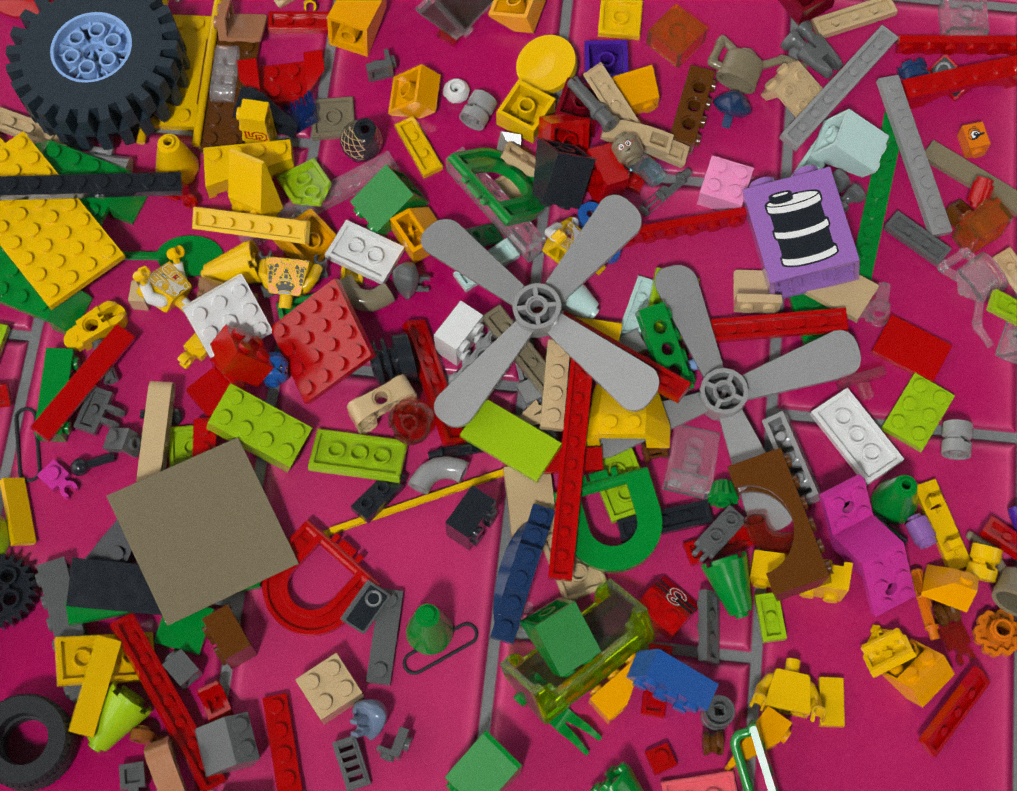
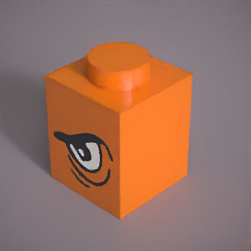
M983 121L963 125L957 135L964 158L982 157L991 145Z

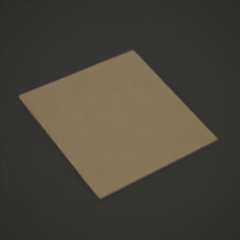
M238 437L106 496L167 626L299 564Z

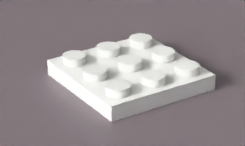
M241 273L181 307L210 358L214 356L210 343L226 324L233 328L238 327L251 336L256 335L261 339L272 333L268 320Z

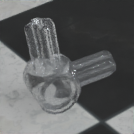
M887 282L878 284L880 286L876 292L875 300L869 303L860 317L866 318V322H870L875 327H882L889 320L891 304L888 300L891 285ZM876 311H881L885 315L877 317L873 313Z

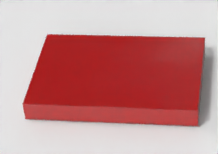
M891 315L871 354L912 375L917 373L933 383L953 345Z

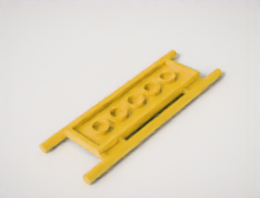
M162 0V2L168 6L169 0ZM214 0L212 16L173 15L187 48L186 54L190 61V69L185 71L189 82L187 88L179 87L183 97L179 106L166 102L171 117L165 123L155 116L150 118L154 129L194 131L192 146L200 147L218 33V30L214 28L213 20L214 16H217V6L221 4L222 0ZM139 127L137 143L144 145L146 135Z

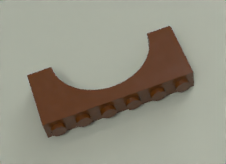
M781 447L727 466L737 494L754 492L770 496L778 501L792 518L794 540L791 550L781 565L766 573L776 601L832 583L829 575L834 574L829 560H823L821 553L825 552L821 539H815L813 531H816L817 528L813 518H807L805 510L809 508L804 495L799 497L797 489L801 487L796 474L791 476L789 468L793 467L788 453L783 455Z

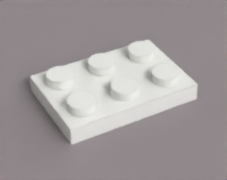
M346 220L326 251L325 257L338 265L382 284L386 283L404 253L405 248L398 243Z

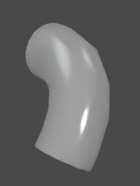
M451 456L432 458L419 466L411 476L408 485L420 493L428 494L434 483L439 480L450 479L461 483L468 470L469 462Z

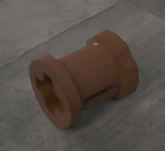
M641 443V452L645 464L653 459L668 458L667 448H647L645 443Z

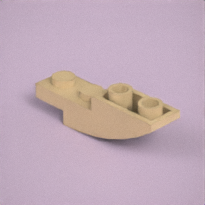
M619 120L617 126L610 132L605 133L602 131L600 139L612 144L618 134L622 132L627 134L633 133L638 137L644 153L679 168L685 165L689 146L673 140V134L651 126L625 120Z

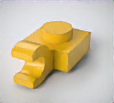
M196 332L183 345L186 351L177 360L180 361L179 365L187 370L196 358L201 362L206 358L208 353Z

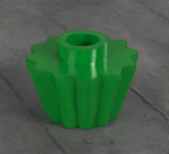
M720 479L712 483L707 499L711 506L727 508L729 505L733 507L734 504H738L739 495L732 481Z

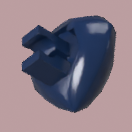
M738 91L722 93L713 100L716 109L725 114L721 127L729 129L734 117L744 118L752 113L748 100Z

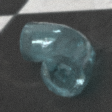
M645 153L642 154V159L635 165L628 167L623 165L629 171L639 175L650 187L660 184L666 176V171L652 157Z

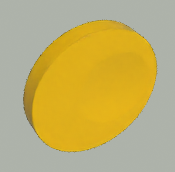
M556 35L540 36L530 41L520 52L516 64L517 75L521 81L546 94H552L564 88L567 77L573 79L578 65L577 55L566 39Z

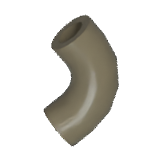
M352 275L340 280L353 308L358 311L374 312L395 302L392 293L385 283L380 284L374 289L364 290L358 286Z

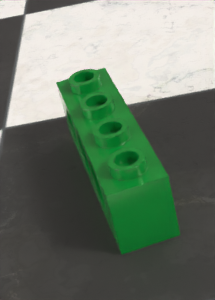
M664 302L638 310L635 316L651 360L668 370L671 365L676 366L679 369L678 376L691 382L689 390L693 389L695 377L691 370L688 371L686 365L688 361L685 350L679 346L680 335L677 328L672 326L670 308L666 307ZM655 323L663 325V334H659L654 330ZM663 344L671 347L672 352L670 355H665L662 352L661 347Z

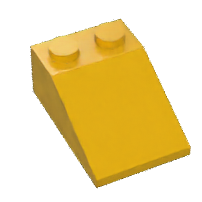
M231 148L229 150L228 197L232 204V210L276 217L283 209V206L265 162Z

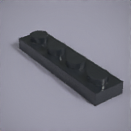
M707 500L661 510V535L713 523ZM636 516L616 521L622 544L629 541L635 534L637 529Z

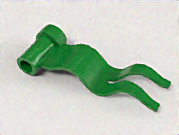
M533 670L527 677V682L514 695L513 699L522 707L528 704L555 730L587 756L589 751L565 723L568 722L580 728L598 741L602 737L589 724L575 715L558 697L546 689L547 682Z

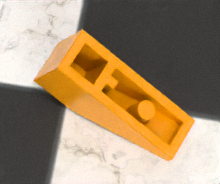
M769 706L766 707L757 720L767 751L776 747L780 741L784 744L792 733L789 730L792 722ZM752 737L745 738L740 746L745 762L757 757ZM733 756L724 768L727 771L736 768Z

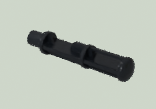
M468 442L428 451V457L431 460L432 458L444 456H471L483 453L484 451Z

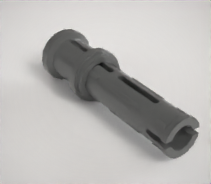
M574 76L573 79L571 78L568 81L567 87L589 109L591 118L600 123L602 130L605 133L613 130L619 123V118L610 113L608 106L605 103H600L580 81L579 77Z

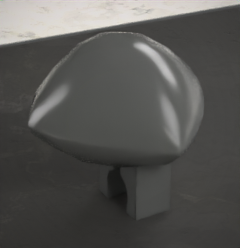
M404 262L395 267L392 274L393 283L405 299L409 300L415 292H429L428 285L423 286L420 284L424 280L429 281V274H418L415 263Z

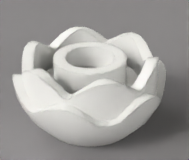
M459 78L449 80L443 88L444 97L449 102L457 104L466 101L470 92L468 84Z

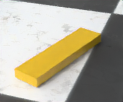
M100 635L96 636L68 732L91 738L94 737L121 641Z

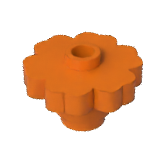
M999 609L995 613L988 610L976 619L977 626L972 630L973 642L981 646L983 654L989 655L991 658H997L1000 654L1003 657H1008L1017 650V622H1013L1014 616Z

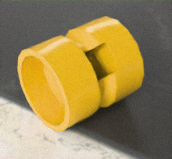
M973 543L970 552L972 561L968 562L966 572L979 577L980 581L995 583L998 574L996 565L1001 562L1003 550L984 544Z

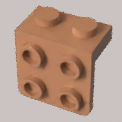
M222 0L221 4L217 6V16H214L213 24L214 28L218 30L219 41L255 43L262 40L267 16L264 14H234L232 0Z

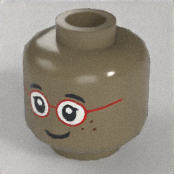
M622 132L614 138L615 141L611 145V149L618 162L628 167L635 165L642 159L641 156L644 149L635 134Z

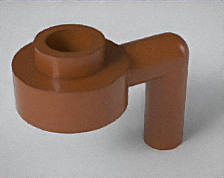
M137 725L136 729L131 730L129 740L139 744H149L168 736L155 734L151 731V727Z

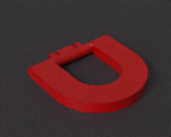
M309 519L288 539L299 564L263 580L262 591L266 607L279 625L294 634L315 637L332 633L346 624L340 618L367 580L381 586V583L360 565L364 560L361 554L355 559L353 558L357 553L356 549L344 539L337 544L341 539L338 533L334 534L330 539ZM321 545L354 576L327 605L319 609L307 610L297 606L291 600L289 582L294 572Z

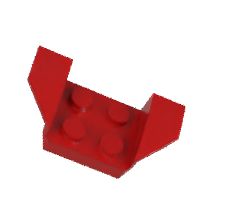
M322 50L303 52L304 61L261 67H258L256 58L237 60L239 81L246 87H253L259 92L264 93L277 106L307 103L311 95L310 91L325 70Z

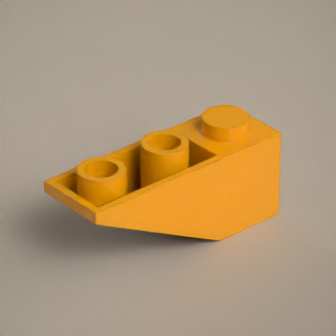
M634 653L626 660L627 666L621 671L617 668L608 676L610 680L603 687L599 684L590 692L592 697L589 699V704L607 724L627 707L634 686L633 681L626 678L637 653Z

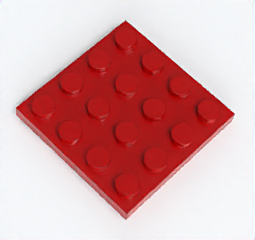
M334 278L271 326V332L282 355L288 360L289 371L305 404H311L376 356L340 279Z

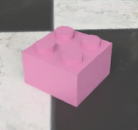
M712 156L699 193L697 205L717 211L742 207L744 202L743 189L749 187L754 168Z

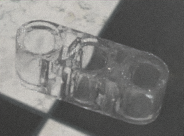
M216 45L210 85L211 102H234L238 75L237 60L240 59L239 46Z

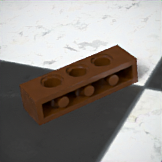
M693 65L689 67L670 133L674 135L673 140L689 146V154L693 153L694 146L699 147L702 135L698 134L700 128L704 129L707 116H703L704 111H709L712 98H709L710 92L714 93L717 80H714L715 71ZM684 127H690V128H692V129H691V130H687V129H685Z

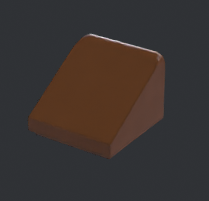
M962 199L952 203L946 210L950 224L957 230L976 214Z

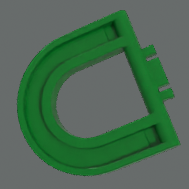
M476 148L455 152L448 157V161L462 176L461 181L463 184H467L466 187L477 199H481L479 202L483 206L488 205L506 227L532 221L546 207L539 204V200L532 195L534 177L527 176L519 168L507 164L504 159L500 158L502 151L491 148ZM485 172L499 173L507 177L518 187L522 197L498 201L475 174Z
M647 466L622 474H617L616 467L610 468L611 476H608L606 469L588 474L590 482H587L585 475L582 476L580 497L627 485L637 518L636 532L629 541L618 546H607L598 542L590 533L580 500L575 556L588 567L606 573L629 571L643 564L657 548L662 533V513ZM557 492L553 493L555 503H556Z

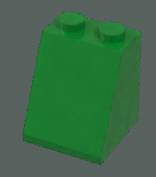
M387 164L350 201L355 207L353 211L361 219L365 218L368 222L367 227L372 232L385 236L392 231L390 218L408 208L425 207L429 203L403 172Z
M557 598L519 621L554 675L568 677L576 671L575 668L581 664L586 665L596 659L595 656L601 653L575 601Z
M486 730L445 776V780L448 782L445 786L449 791H504L521 774L522 765Z

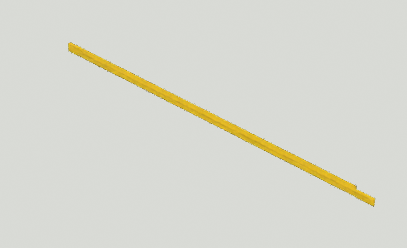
M503 469L383 509L372 521L468 489L472 485L476 486L503 477ZM359 517L330 527L323 532L329 537L366 522Z

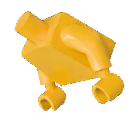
M786 658L785 670L776 668L773 673L766 674L756 685L754 695L749 704L750 707L754 703L761 706L760 711L765 710L769 706L778 713L805 719L810 715L811 711V722H814L815 716L820 717L822 722H825L827 712L822 707L821 698L815 684L810 681V676L799 673L801 661L795 658Z

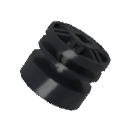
M406 332L393 335L391 337L392 346L387 347L385 340L381 338V349L378 350L375 341H369L376 354L370 360L373 375L380 386L385 384V375H388L391 381L395 378L394 373L397 372L400 375H405L408 380L418 378L412 349Z

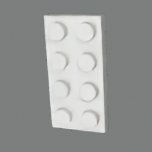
M848 388L811 411L810 416L857 475L860 474L865 479L866 486L903 462L904 458Z

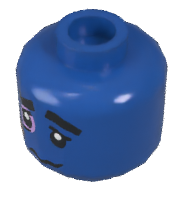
M270 352L268 354L273 369L262 382L266 383L267 387L276 388L279 387V384L287 381L289 363L282 354Z

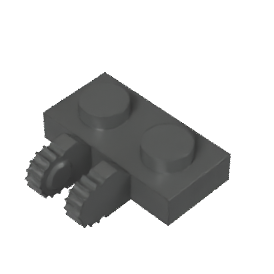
M95 387L85 399L73 426L77 430L97 436L101 425L107 428L120 427L116 421L105 418L107 412L123 418L125 411L111 405L115 396L113 392Z

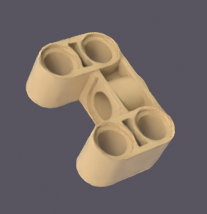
M399 375L388 383L349 402L347 405L348 414L359 434H366L376 428L379 416L394 408H398L400 413L413 409L418 403L417 394L406 376ZM381 397L387 399L384 404L376 403L377 399Z

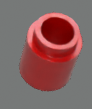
M977 176L976 180H973L966 200L970 202V207L981 210L983 206L988 207L994 190V180Z

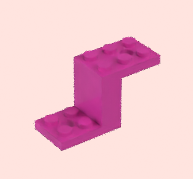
M858 474L819 494L832 549L846 562L853 563L852 568L862 577L870 612L877 617L915 597L916 594L904 542L873 515L865 479ZM850 501L849 505L843 509L845 503Z

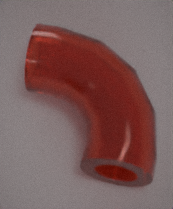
M751 514L744 518V528L750 541L762 551L789 554L794 540L793 531L780 533L773 531L769 527L767 517L764 514Z

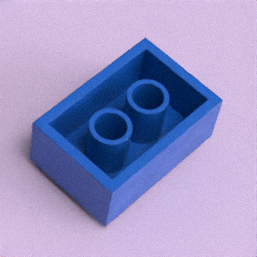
M660 649L638 651L626 678L633 681V686L644 691L646 689L653 693L652 696L655 699L673 704L672 708L684 714L686 712L697 713V711H707L719 685Z

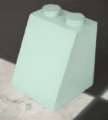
M848 109L823 122L810 157L863 178L875 173L879 169V161L887 148L886 143L889 135Z

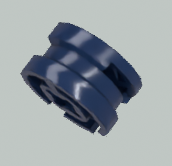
M917 58V61L914 62L910 59L902 63V68H897L899 78L903 80L930 74L926 70L927 64L925 59Z

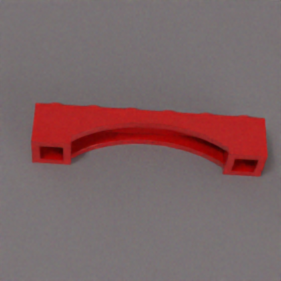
M1017 55L903 79L902 86L910 109L923 107L925 104L940 97L976 87L1004 86L1005 89L1017 86Z

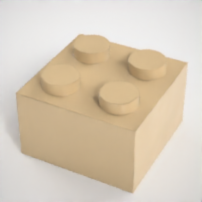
M337 653L295 679L323 725L352 707L354 703L364 699L362 691Z

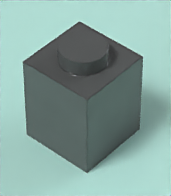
M182 649L171 652L165 658L166 662L162 664L184 691L203 675Z

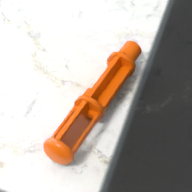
M916 568L910 571L916 600L925 626L924 629L928 632L930 641L940 639L938 634L939 625L933 619L930 608L932 606L931 600L921 596L924 579L923 570Z

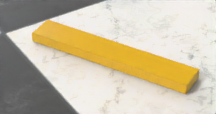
M193 207L192 229L309 244L311 221Z

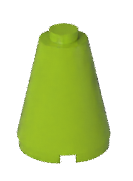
M113 682L108 689L94 737H87L90 741L88 745L96 752H101V750L108 751L153 711L151 706L146 708L143 705L145 700L125 685L121 689L116 687L118 682Z

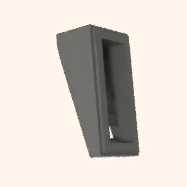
M350 736L333 742L332 745L347 791L371 785L357 737ZM351 745L354 746V749L343 753L340 752V749ZM357 755V759L344 763V758ZM360 764V769L347 773V768ZM363 774L364 778L350 783L349 778Z

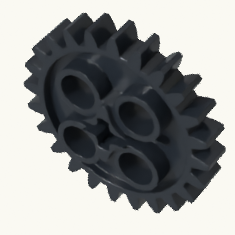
M2 553L0 557V587L3 589L0 591V603L3 606V611L0 612V627L3 630H6L7 623L15 627V619L17 618L23 622L22 614H31L28 606H36V603L31 598L39 596L33 590L38 585L37 582L33 581L35 574L30 573L32 568L29 565L24 566L25 562L22 559L17 561L14 555H11L8 559L5 553ZM9 574H14L13 580L5 583L6 577ZM13 596H17L16 602L13 605H8V600Z

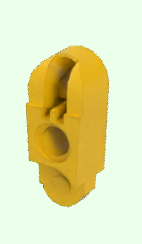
M103 302L75 321L76 325L66 331L63 342L67 349H74L75 352H81L84 349L88 351L93 348V341L104 339L116 324L125 328L128 323L127 313L116 302ZM98 326L96 330L89 331L91 327Z

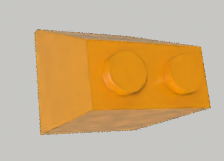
M336 0L327 16L329 45L368 57L386 9V0Z

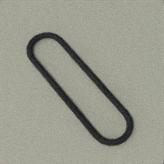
M29 407L19 409L14 417L17 465L20 478L24 477L21 471L18 416L23 411H30L34 416L35 422L36 412ZM35 436L38 474L41 471L39 440ZM36 474L34 478H25V482H33L39 477Z
M466 622L454 627L453 632L464 626L472 627L475 632L473 640L418 671H411L406 666L407 659L418 651L413 650L409 652L403 659L404 670L411 675L420 674L476 642L478 638L477 628L475 625Z

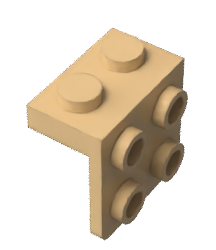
M799 61L782 64L776 70L777 74L765 84V90L761 93V96L766 101L779 98L796 118L823 89Z
M761 270L734 271V312L779 313L782 305V295L769 294Z

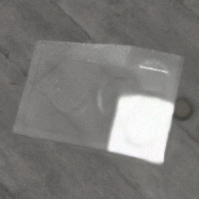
M683 424L674 428L662 489L707 500L714 480L720 433Z

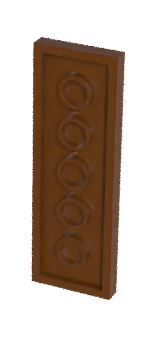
M218 37L201 144L198 147L200 153H203V148L244 144L245 141L242 140L243 133L239 130V120L232 117L241 87L245 86L239 81L237 60L256 58L258 64L260 41L255 43L245 41L227 42L219 41Z

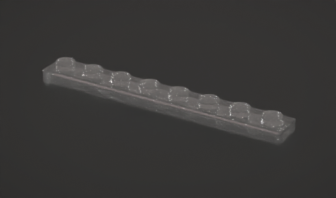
M389 151L331 180L332 185L321 207L289 202L283 205V209L276 217L294 219L309 209L319 214L359 193L386 164L399 170V167ZM237 235L241 243L254 240L256 245H259L269 240Z

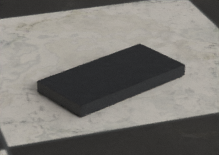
M72 558L66 606L162 615L138 564Z

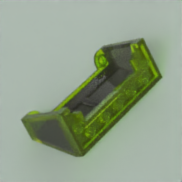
M611 578L598 586L594 596L595 603L581 613L601 650V653L597 654L590 662L575 668L576 671L568 677L554 675L536 648L525 657H522L519 653H514L507 656L500 663L507 681L545 725L625 663L630 656L655 639L647 608ZM536 672H537L543 679H541V680H535V674H536Z

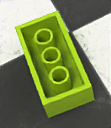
M230 383L209 419L206 429L228 441L238 437L243 449L288 473L309 436L312 427Z

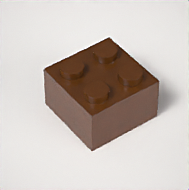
M228 604L202 618L206 625L202 627V630L212 646L217 645L213 650L223 666L228 664L233 670L257 656Z

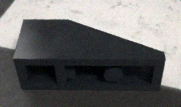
M241 87L234 107L233 118H236L237 108L241 107L243 99L269 102L276 132L292 138L295 137L298 124L264 93L259 92L253 87Z

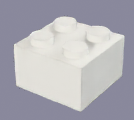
M460 301L434 334L436 352L458 366L467 354H471L470 349L481 336L484 337L483 315Z

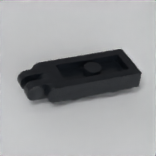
M403 473L400 483L377 480L350 506L351 510L369 524L404 489V483L408 476Z

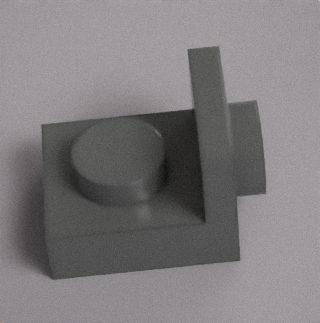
M383 49L385 60H375L366 64L369 83L394 77L393 68H396L394 55L390 56L388 49Z

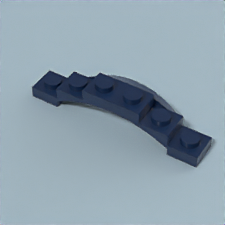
M533 504L528 521L516 531L507 546L495 585L493 604L495 623L490 635L491 639L510 645L514 644L520 625L519 621H521L534 575L555 515V510Z

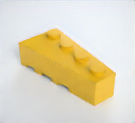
M290 139L203 148L205 187L209 198L216 197L221 192L227 191L228 193L229 150L231 148L264 161L271 178L294 168V154Z
M754 550L749 568L750 583L753 584L752 586L760 589L771 587L766 573L781 565L788 555ZM829 560L834 573L829 575L832 583L800 593L799 596L809 599L819 597L823 598V601L827 603L841 602L849 591L853 563L844 562V566L832 564L833 561Z

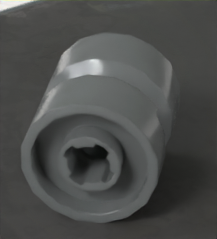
M722 695L713 696L708 710L700 712L702 725L711 732L725 730L735 716L733 703L729 698Z

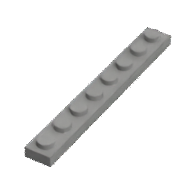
M881 25L786 128L779 139L794 151H797L896 43L898 36L884 25Z
M899 75L879 78L876 83L926 229L935 237L949 235L953 231Z

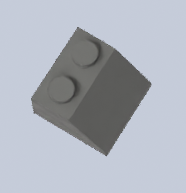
M248 712L226 716L194 730L206 777L252 767L260 759Z

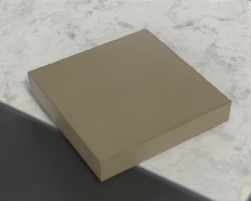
M353 96L310 100L313 141L340 139L343 128L349 122L355 120Z

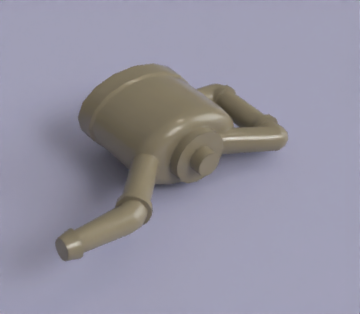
M720 35L715 41V46L708 57L707 64L717 69L716 79L722 85L733 91L752 94L756 90L757 83L764 69L798 60L781 54L778 57L762 61L752 49L737 48L725 35ZM723 47H725L728 51L723 61L720 62L718 58ZM799 61L806 69L807 64Z
M968 531L965 536L974 543L997 548L985 539L973 534L974 532ZM1001 558L1000 564L996 565L999 576L991 596L1001 609L1017 616V567H1007Z

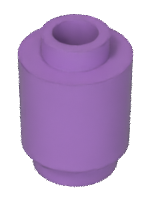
M918 513L907 519L908 523L905 526L915 546H919L920 550H923L937 543L935 538L937 535L927 515L921 516Z

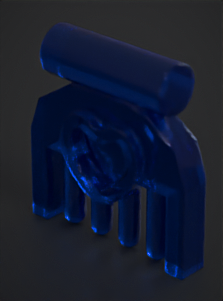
M310 90L307 91V94H304L306 106L302 97H299L300 104L298 100H294L296 108H294L292 102L290 105H284L286 114L298 124L297 133L318 122V118L315 115L316 102Z

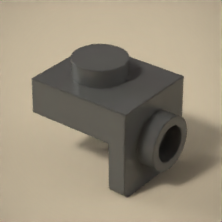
M110 427L103 449L108 452L126 453L133 458H137L141 448L142 436L130 428Z
M400 726L392 749L377 745L376 751L380 754L379 758L393 763L394 759L400 761L403 752L409 751L413 740L412 737H409V729Z

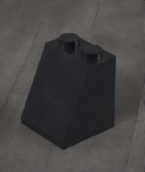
M538 138L532 195L539 200V204L546 207H551L553 204L565 210H570V208L579 209L596 159L574 144Z

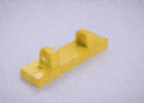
M936 479L918 484V503L923 515H927L937 535L935 537L937 540L936 545L945 566L958 570L967 568V564L971 559ZM939 504L938 508L932 509L935 505Z

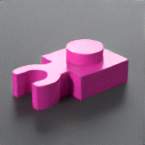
M54 459L37 474L54 493L60 488L61 495L67 500L70 499L66 493L68 488H74L77 492L79 491V487L75 482L67 481L71 475Z

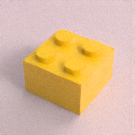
M518 79L496 112V124L512 133L521 134L523 139L534 144L539 134V116L554 114L556 98Z

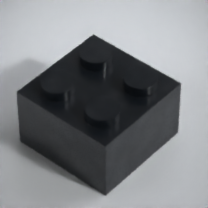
M472 485L445 522L447 536L469 551L473 545L477 547L484 537L482 533L485 528H490L497 519L495 515L497 512L496 500Z

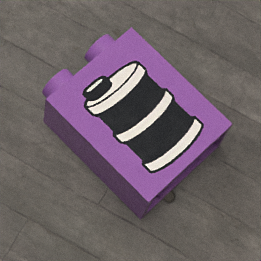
M814 165L804 166L797 169L792 174V177L777 181L772 177H762L753 181L749 188L743 189L746 217L769 294L782 295V299L804 294L806 291L859 280L860 260L830 167L818 170V167Z

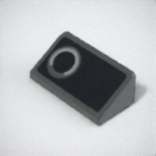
M367 580L340 619L357 631L365 634L391 595L379 585Z

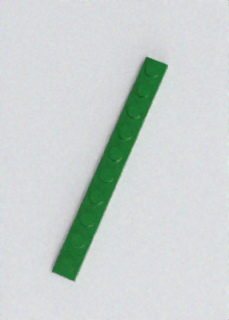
M886 110L880 130L889 135L886 143L887 148L879 161V169L870 175L855 243L860 260L859 275L870 281L899 152Z

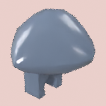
M364 699L354 703L352 708L354 718L350 719V723L357 725V728L351 731V736L360 737L365 735L369 740L377 737L387 722L388 712L385 705L374 699Z

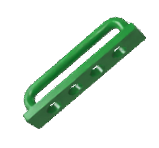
M757 719L751 720L748 727L735 731L730 740L731 750L744 791H754L740 746L742 739L752 737L768 791H779Z

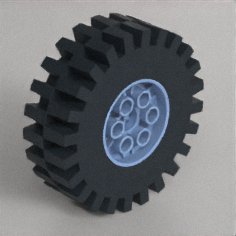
M34 0L39 14L37 15L27 9L21 13L19 17L25 29L13 26L10 32L15 45L6 46L5 54L10 61L9 64H6V71L12 81L10 83L32 120L35 123H39L44 133L49 136L57 135L62 144L64 143L71 147L76 139L82 150H92L96 137L104 150L114 149V136L120 135L127 146L136 142L132 130L138 126L146 136L155 131L150 119L152 116L157 117L164 123L171 117L166 102L175 106L180 105L183 97L179 87L187 88L189 78L185 70L190 69V61L186 54L187 48L167 4L164 5L162 0H54L53 2Z

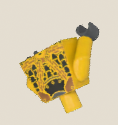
M269 250V255L265 257L262 251L258 253L260 257L258 275L269 293L280 294L278 308L292 309L293 296L304 297V294L309 293L319 280L322 270L327 268V257H325L323 262H318L319 255L314 256L313 265V262L308 260L274 257L271 250Z

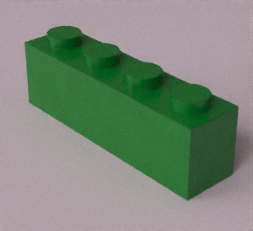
M46 348L36 419L80 368L81 360L74 349ZM70 418L51 441L67 442V436L72 431ZM34 432V435L38 438L39 441H47L46 439L38 435L36 432Z

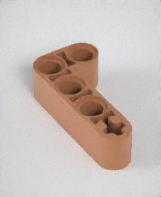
M168 736L145 745V759L157 791H188L176 761L177 755L171 737Z

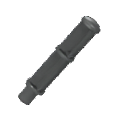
M686 168L681 173L678 172L675 175L676 182L670 187L662 186L649 198L651 199L654 195L657 196L652 203L645 207L643 205L648 201L646 200L639 206L641 214L649 216L651 212L647 209L659 199L661 201L660 204L666 201L668 197L687 182V178L692 175V171Z

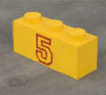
M243 99L241 107H238L236 111V119L239 120V130L243 133L242 140L246 144L276 141L277 133L269 102Z

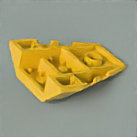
M597 383L590 398L585 447H600L601 438L646 439L647 448H670L671 428L659 393L657 392L646 408L637 412L625 410Z

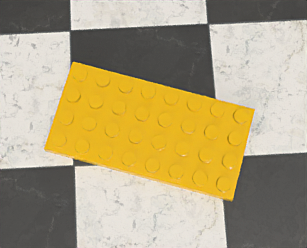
M24 131L0 146V176L59 175ZM78 198L0 200V246L51 310L125 259L122 251Z

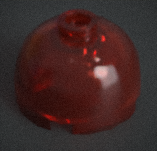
M418 398L400 401L399 405L396 404L392 407L388 419L389 427H392L395 433L394 437L403 444L415 445L427 439L432 434L436 423L433 409L427 402Z

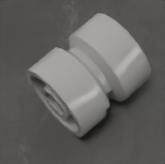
M474 90L468 99V104L464 106L459 114V118L469 128L481 131L487 124L489 116L492 115L497 107V101L492 95L483 90Z
M959 419L944 421L942 437L945 439L941 442V456L953 460L970 458L972 456V442L969 440L973 438V424Z

